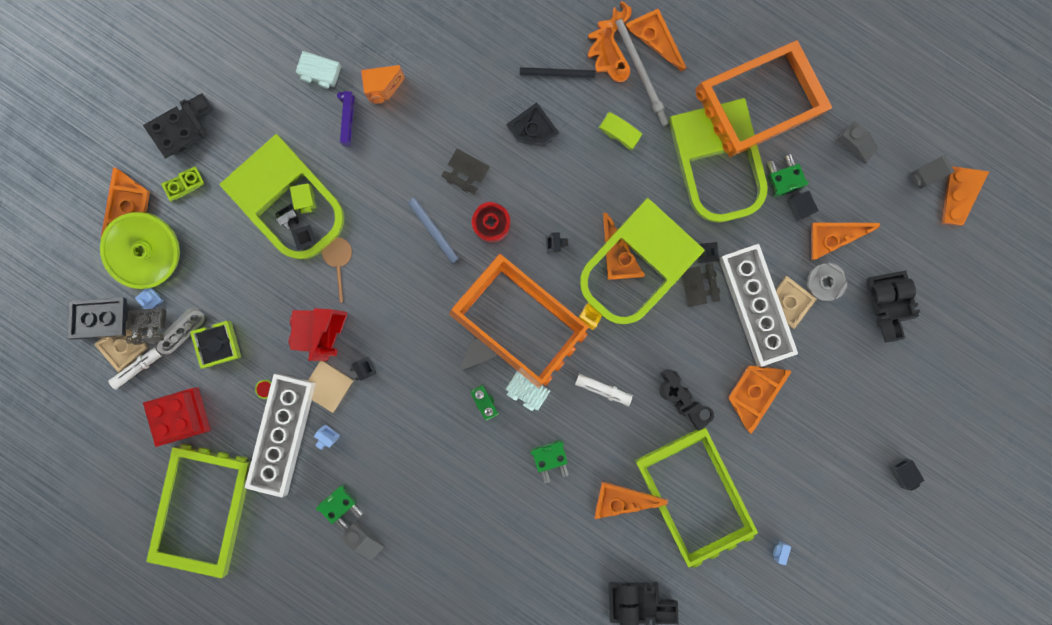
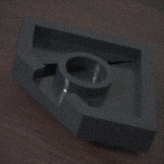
M537 102L506 124L515 139L520 142L545 145L559 135L558 130Z

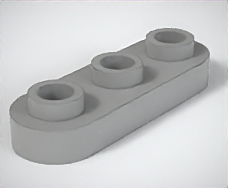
M196 307L185 311L157 338L156 347L161 354L174 352L191 335V331L197 330L204 323L205 316L203 312Z

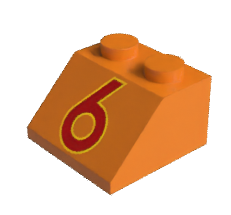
M400 65L361 70L364 94L369 102H373V104L384 103V100H389L405 79Z

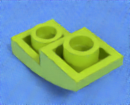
M611 112L607 113L598 127L611 139L616 138L629 150L635 147L642 136V133Z
M196 166L179 173L173 179L161 183L170 202L204 185V181Z

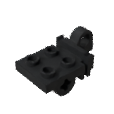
M203 93L190 100L184 99L180 101L181 110L176 106L143 125L165 159L173 154L180 155L186 152L195 141L199 142V135L202 139L207 135L198 118L209 113L213 108Z
M906 270L869 277L867 283L876 315H882L876 320V323L882 330L885 343L905 339L901 321L916 319L920 313V309L914 310L918 306L914 299L916 296L914 281L908 278Z
M666 369L660 373L665 380L659 388L662 398L669 401H678L679 403L675 405V408L679 414L687 415L699 431L712 422L714 419L713 410L710 407L702 406L699 402L691 401L690 398L693 396L687 387H682L680 384L682 379L676 371ZM670 387L675 389L673 395L668 394L670 392ZM704 409L710 412V417L707 420L700 418V412Z
M652 582L651 588H648V583H609L610 623L649 625L650 620H652V625L679 624L678 601L672 599L659 601L658 582Z

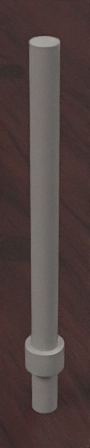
M619 19L615 22L653 104L652 109L654 113H657L662 126L669 124L664 112L665 107L657 97L623 20Z

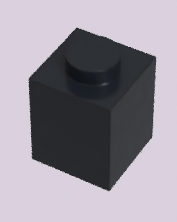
M802 190L791 194L792 198L787 201L796 221L819 211L809 190L804 193Z
M310 225L291 230L297 249L316 244Z
M906 458L890 467V470L903 489L915 490L920 487L921 482L925 481L913 460Z

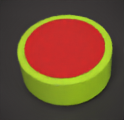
M261 380L256 384L255 392L259 398L268 399L272 381Z

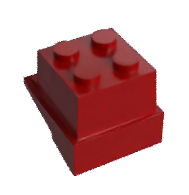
M314 308V310H292V315L290 316L291 334L288 338L290 350L308 351L309 358L307 361H328L329 356H337V349L333 348L337 334L342 332L347 312Z
M199 387L143 402L155 447L211 431Z

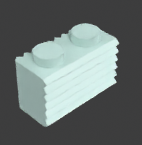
M302 51L296 73L300 80L304 82H318L320 87L329 89V86L335 88L342 66L337 61Z
M518 371L505 389L508 391L507 395L516 401L518 398L525 402L523 406L531 411L534 408L539 410L550 393V390L544 386L537 388Z

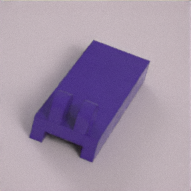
M350 91L338 92L337 98L343 102L340 143L343 146L351 147L355 96Z

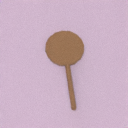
M337 237L322 250V256L328 265L336 267L339 302L343 303L340 267L349 262L352 257V249L345 239Z

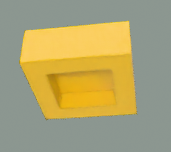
M587 303L578 318L588 325L591 330H594L602 315Z

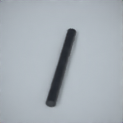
M520 67V75L595 78L596 70Z

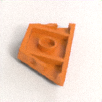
M114 167L101 237L106 227L117 217L132 212L147 213L150 191Z
M747 366L729 394L728 399L750 434L753 433L791 374L790 370Z

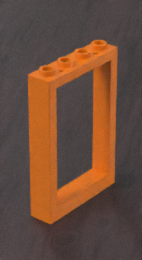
M798 40L703 81L695 88L696 97L701 101L705 114L711 120L714 132L719 136L723 150L729 157L735 156L821 116L832 108ZM786 55L813 109L740 142L712 87Z
M501 254L495 258L449 313L451 317L537 388H540L542 385H548L553 378L551 376L552 372L560 370L565 363L562 360L566 355L570 357L577 349L574 345L577 341L581 343L588 335L586 330L589 328L588 325ZM501 272L574 331L573 335L539 376L464 316Z

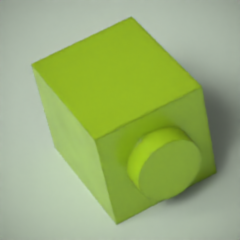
M307 183L290 187L294 210L301 214L311 213L312 209L317 208L312 185Z

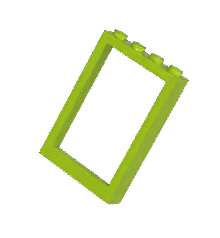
M705 427L700 431H692L634 460L651 495L661 497L647 467L702 441L744 527L689 554L666 506L658 507L688 568L691 566L692 568L698 567L703 563V560L707 558L714 559L720 555L719 552L725 549L727 551L737 547L738 543L742 541L748 542L755 538L754 535L758 534Z
M180 443V446L172 447L146 562L222 579L228 575L247 491L245 484L251 461H247L248 458L244 456L233 458L229 457V453L217 452L215 454L211 453L210 449L199 447L197 450L192 449V445ZM180 457L239 470L218 564L159 552Z

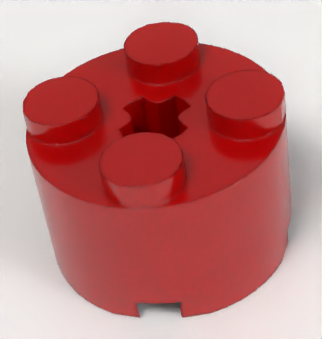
M495 202L481 204L472 216L473 230L477 237L484 242H499L510 231L511 221L508 211ZM492 218L493 221L497 222L494 223L493 227H490V225H486L489 223L488 219Z

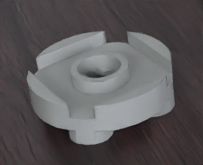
M825 263L814 267L810 271L806 287L811 295L818 300L832 301L844 294L847 288V281L841 267L833 263ZM829 277L831 286L825 287L822 281Z

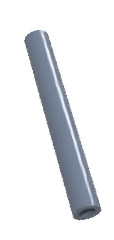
M414 197L408 201L411 209L452 264L457 262L460 258L417 199Z

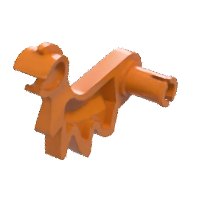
M622 1L619 6L623 9L621 12H618L614 7L612 18L599 21L597 23L599 30L588 34L589 40H596L587 56L588 58L598 57L595 64L596 73L607 72L616 83L625 82L630 75V67L614 40V33L618 29L615 22L622 19L625 24L632 14L631 7H628Z

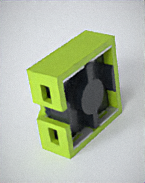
M231 321L214 324L211 329L204 327L190 332L200 369H206L242 358Z

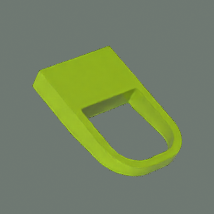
M745 98L721 104L740 142L755 135ZM704 108L670 116L668 121L690 204L697 215L709 222L722 223L747 217L756 212L764 203L768 190L758 146L756 145L746 150L757 185V197L754 203L746 209L726 214L711 213L703 207L699 200L690 161L726 153L723 150L722 142L719 136L715 134L714 126L706 116Z
M277 133L219 184L270 242L288 257L299 260L315 257L334 241L342 231L344 212L341 204ZM306 176L333 207L335 222L330 232L312 248L305 251H293L281 241L260 216L289 191L290 187Z
M646 198L584 266L580 275L582 295L607 320L617 324L636 322L649 312L705 250L649 198ZM619 239L626 243L664 278V282L635 313L624 317L610 313L592 296L588 288V277L591 270Z

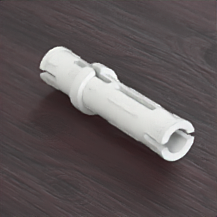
M156 346L153 347L143 356H138L135 362L109 379V384L113 389L117 390L139 372L150 368V364L162 357L163 354L158 351Z
M580 373L575 383L577 386L609 398L608 400L610 401L614 400L628 407L633 395L618 390L615 386L605 385Z

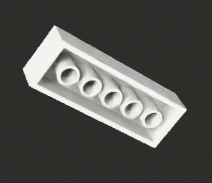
M756 244L720 257L719 261L756 366L762 367L797 355L798 352L760 245Z
M280 373L273 375L245 484L246 489L278 497L288 495L312 402L315 382Z

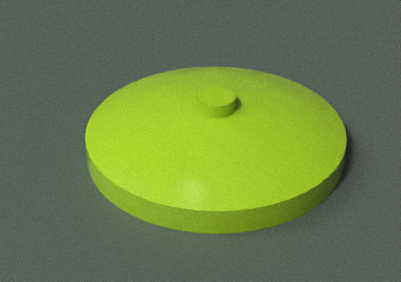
M132 212L117 217L106 227L100 240V256L105 269L116 281L130 288L147 289L163 283L173 274L179 262L180 248L174 231L164 220L150 213Z

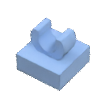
M153 287L145 289L135 297L147 313H150L164 301Z
M324 424L314 435L319 440L315 446L320 450L324 446L330 448L340 435Z

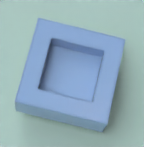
M779 541V544L775 546L773 551L774 560L786 565L791 546Z

